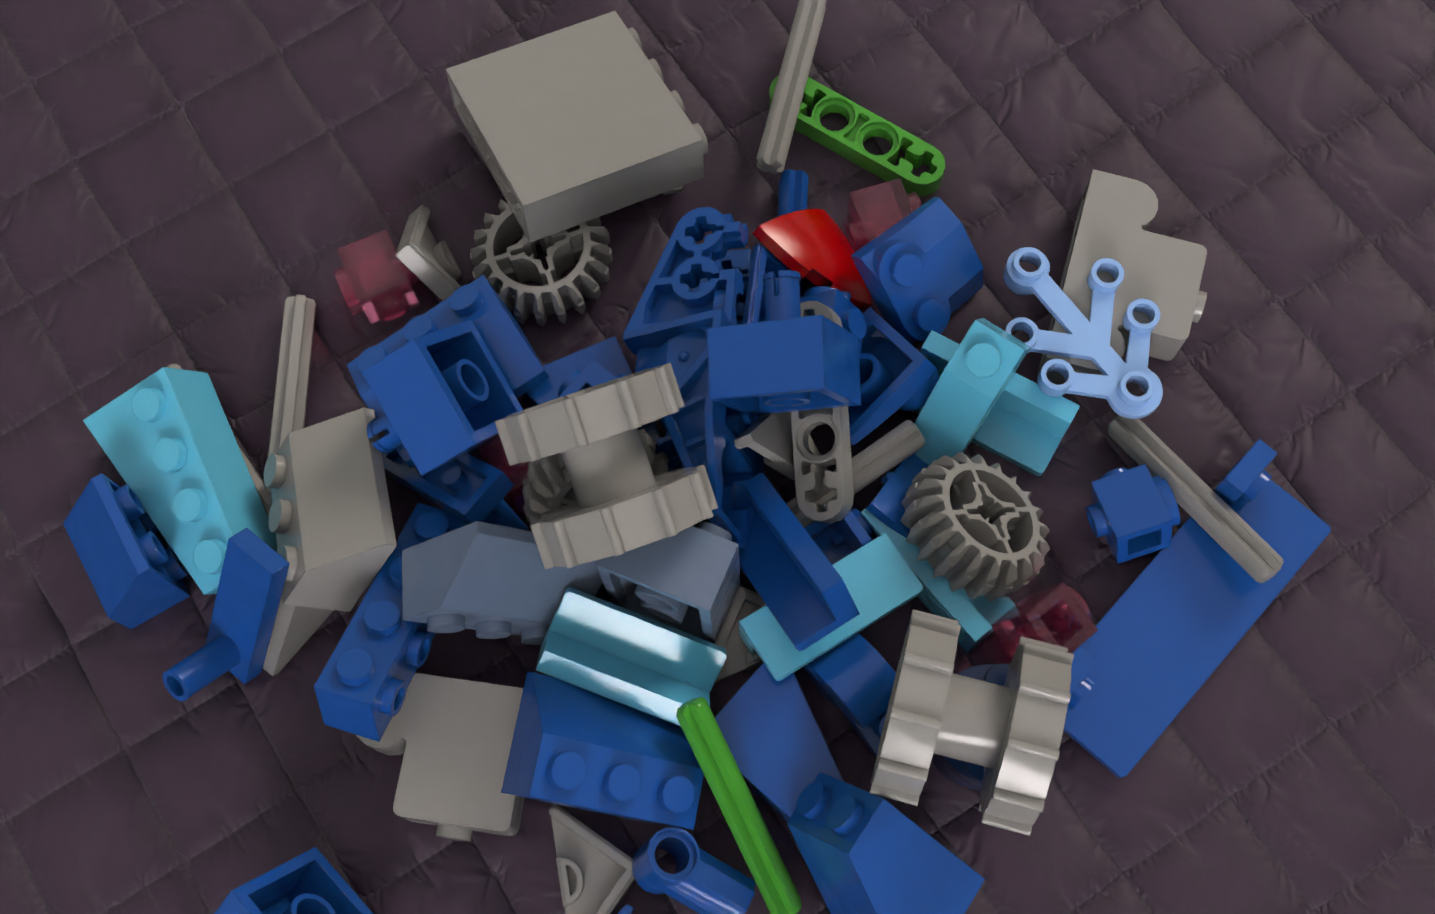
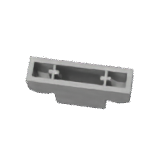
M1093 169L1081 197L1059 287L1089 321L1092 290L1087 283L1088 274L1096 261L1102 258L1116 260L1124 269V278L1115 292L1110 346L1122 359L1127 349L1129 332L1123 325V315L1134 300L1140 298L1149 299L1160 310V320L1150 336L1149 356L1170 361L1176 356L1187 340L1192 322H1199L1205 307L1207 292L1200 291L1199 288L1207 249L1201 244L1147 231L1158 211V199L1155 192L1141 181ZM1105 271L1097 273L1101 281L1105 283L1114 282V278L1110 273ZM1140 311L1132 313L1137 322L1142 324L1150 323V319L1145 313ZM1052 316L1048 331L1067 333ZM1043 353L1037 373L1038 377L1043 365L1047 361L1062 359L1072 366L1074 372L1103 375L1091 360ZM1050 371L1046 373L1049 381L1060 384L1065 383L1064 376L1059 372Z
M415 673L407 688L405 700L396 716L392 717L380 742L357 735L364 744L385 755L393 756L404 753L393 803L394 813L411 822L436 825L435 836L470 842L473 831L503 836L516 835L520 827L525 798L501 793L523 688Z

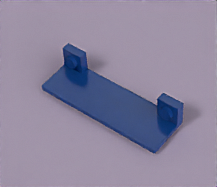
M1261 439L1241 457L1213 491L1283 558L1284 563L1281 570L1264 583L1256 582L1190 516L1172 537V545L1161 549L1072 652L1074 658L1071 668V698L1067 708L1063 731L1118 778L1128 775L1331 532V527L1271 480L1273 476L1264 469L1278 453Z

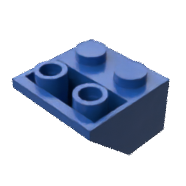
M103 473L91 478L63 525L108 618L131 630L190 597L191 595L182 579L189 575V573L172 548H166L159 534L160 531L129 485L126 484L120 487Z

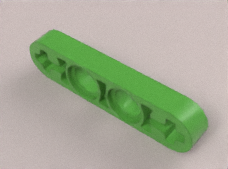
M778 76L772 81L770 85L769 109L771 106ZM808 77L794 130L910 195L916 197L928 196L940 187L945 171V159L937 148ZM807 109L812 111L811 117H807ZM839 113L847 119L848 125L839 131H831L823 127L820 120L826 114ZM871 137H882L890 143L892 148L886 154L873 155L865 150L863 143ZM900 150L905 151L904 159L900 157L899 165L895 166L894 164L899 157ZM922 164L930 167L929 173L924 172L920 177L912 174L913 168L918 169Z

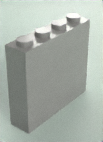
M616 11L446 69L454 108L530 243L704 178L703 155L708 153L709 148L702 127L698 123H691L686 116L685 107L679 93L676 90L670 91L664 83L657 61L654 58L648 59L646 57L636 30L633 27L627 28Z

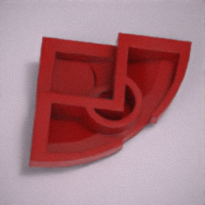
M804 209L787 213L759 225L752 233L789 269L799 272L802 279L806 277L815 285L825 287L830 282H833L830 287L837 288L842 292L851 293L850 301L860 311L865 312L872 305L869 290L851 258V255L855 252L838 225L824 209Z

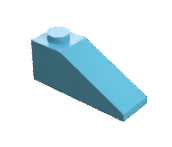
M985 318L976 319L942 372L914 423L925 438L924 446L916 451L915 454L930 465L934 460H938L943 455L953 457L960 451L964 453L1031 347Z

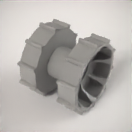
M671 362L601 383L494 421L509 466L529 461L533 462L544 457L562 453L578 501L551 513L544 514L538 522L530 525L545 569L552 567H567L568 569L579 564L614 555L618 556L663 538L675 536L678 532L702 520L714 517L712 510L717 509L718 505L705 465L702 464L683 469L676 468L669 472L653 475L638 430L642 425L679 412V408L685 407Z
M913 609L880 737L871 779L870 794L918 806L920 794L927 781L933 753L984 766L981 801L978 809L983 814L981 823L1030 836L1033 824L1039 814L1043 812L1055 764L1059 758V748L1067 708L1071 698V668L1074 654L1068 653V648L1021 636L1012 662L1009 664L1004 686L954 674V661L961 626L958 625L959 621Z

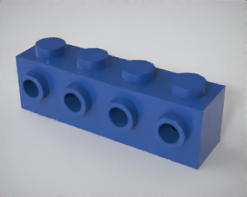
M417 503L396 540V548L379 570L314 685L324 725L380 742L392 717L396 716L405 700L407 688L415 672L426 661L432 640L436 634L428 631L427 623L403 620L402 550L468 525L467 522L446 510Z

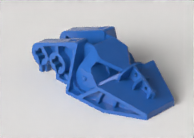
M699 207L689 211L677 223L624 331L623 341L631 352L637 355L635 373L671 362L685 407L679 408V412L659 419L667 433L665 437L657 440L655 454L660 452L667 454L669 459V470L667 472L676 468L683 469L702 464L705 465L718 505L717 509L712 510L714 517L709 518L708 521L728 531L733 536L731 541L739 544V548H745L756 508L743 483L761 472L764 474L765 463L764 456L751 448L737 449L734 440L761 415L752 416L709 400L707 328L742 324L745 307L743 303L746 300L752 252L750 249L727 250L745 248L748 243L749 229L746 223L734 222L731 213L722 214L717 209L711 207ZM712 231V234H708L704 238L705 232ZM703 238H704V243H701V244H697V243H696V242H699V241L703 240Z

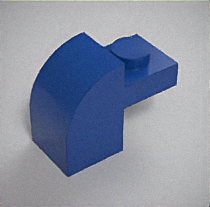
M857 633L802 668L820 694L843 712L869 752L877 757L896 672L880 653Z

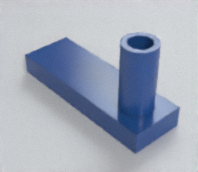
M396 449L390 453H382L386 476L468 524L480 521L528 531L527 525L503 499L514 486L503 471L467 453L421 476L415 465L411 469L406 465Z
M248 528L243 529L228 539L206 645L165 671L162 675L165 688L178 701H186L227 671L231 672L243 684L248 683L262 672L290 563Z

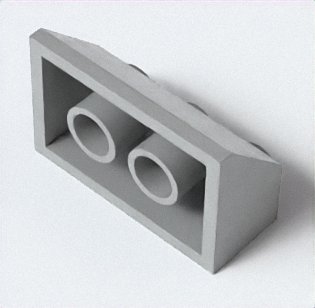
M361 408L290 432L278 452L271 454L266 461L264 484L271 489L272 498L268 519L269 530L271 533L276 534L277 553L290 563L282 592L283 605L350 612L397 546L382 453L372 445V443L379 440V435L368 438L366 430L367 424L376 418L374 409Z

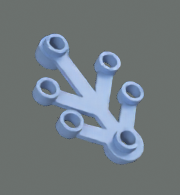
M1032 247L1015 250L1009 256L1003 272L1006 286L1018 295L1034 294L1067 333L1040 330L1032 320L1025 317L1011 320L1007 324L1005 331L1009 334L1015 330L1026 332L1030 340L1025 342V344L1031 347L1028 353L1036 352L1091 360L1103 374L1074 372L1072 366L1067 361L1051 359L1043 365L1038 375L1037 382L1040 390L1052 397L1062 396L1067 393L1106 399L1112 410L1125 418L1139 419L1153 413L1163 396L1160 379L1148 368L1150 336L1160 320L1158 306L1153 301L1144 298L1136 299L1128 306L1123 315L1124 328L1129 332L1124 362L1110 346L1115 292L1124 278V269L1121 264L1111 258H1102L1093 264L1087 277L1088 286L1092 290L1088 321L1048 275L1050 263L1040 250ZM1019 263H1032L1038 270L1027 272L1021 268ZM1100 271L1110 273L1114 278V282L1105 283L1101 281L1097 273ZM1138 311L1145 313L1149 317L1150 323L1142 324L1137 322L1132 313ZM1050 371L1059 372L1064 376L1065 383L1060 385L1051 383L1046 373ZM1131 382L1139 385L1143 389L1144 395L1134 396L1130 394L1126 384Z

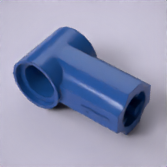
M665 827L657 831L637 850L633 857L632 873L637 884L642 889L655 895L666 894L698 914H745L755 894L756 882L753 879L700 849L694 837L686 830L678 827ZM655 849L666 850L673 856L676 864L675 874L664 872L658 866L655 860Z

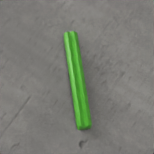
M698 697L685 702L677 708V720L770 914L798 913L802 907L801 898L706 699Z

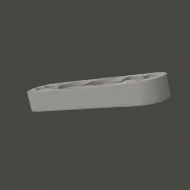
M818 301L800 303L801 317L823 315L843 327L840 317L828 306ZM848 406L791 412L795 489L798 507L806 517L814 521L826 523L840 521L848 515L854 500ZM828 424L835 434L834 445L827 454L816 456L809 448V435L816 426ZM812 464L825 467L836 464V472L825 470V484L827 488L837 491V499L828 502L827 511H825L823 505L816 504L813 500L814 493L823 491V474L811 472L810 466Z

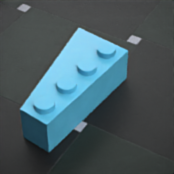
M162 367L83 420L126 484L135 492L151 520L204 595L217 594L228 539L243 529L248 528L277 552L276 535L269 530V518L208 373Z

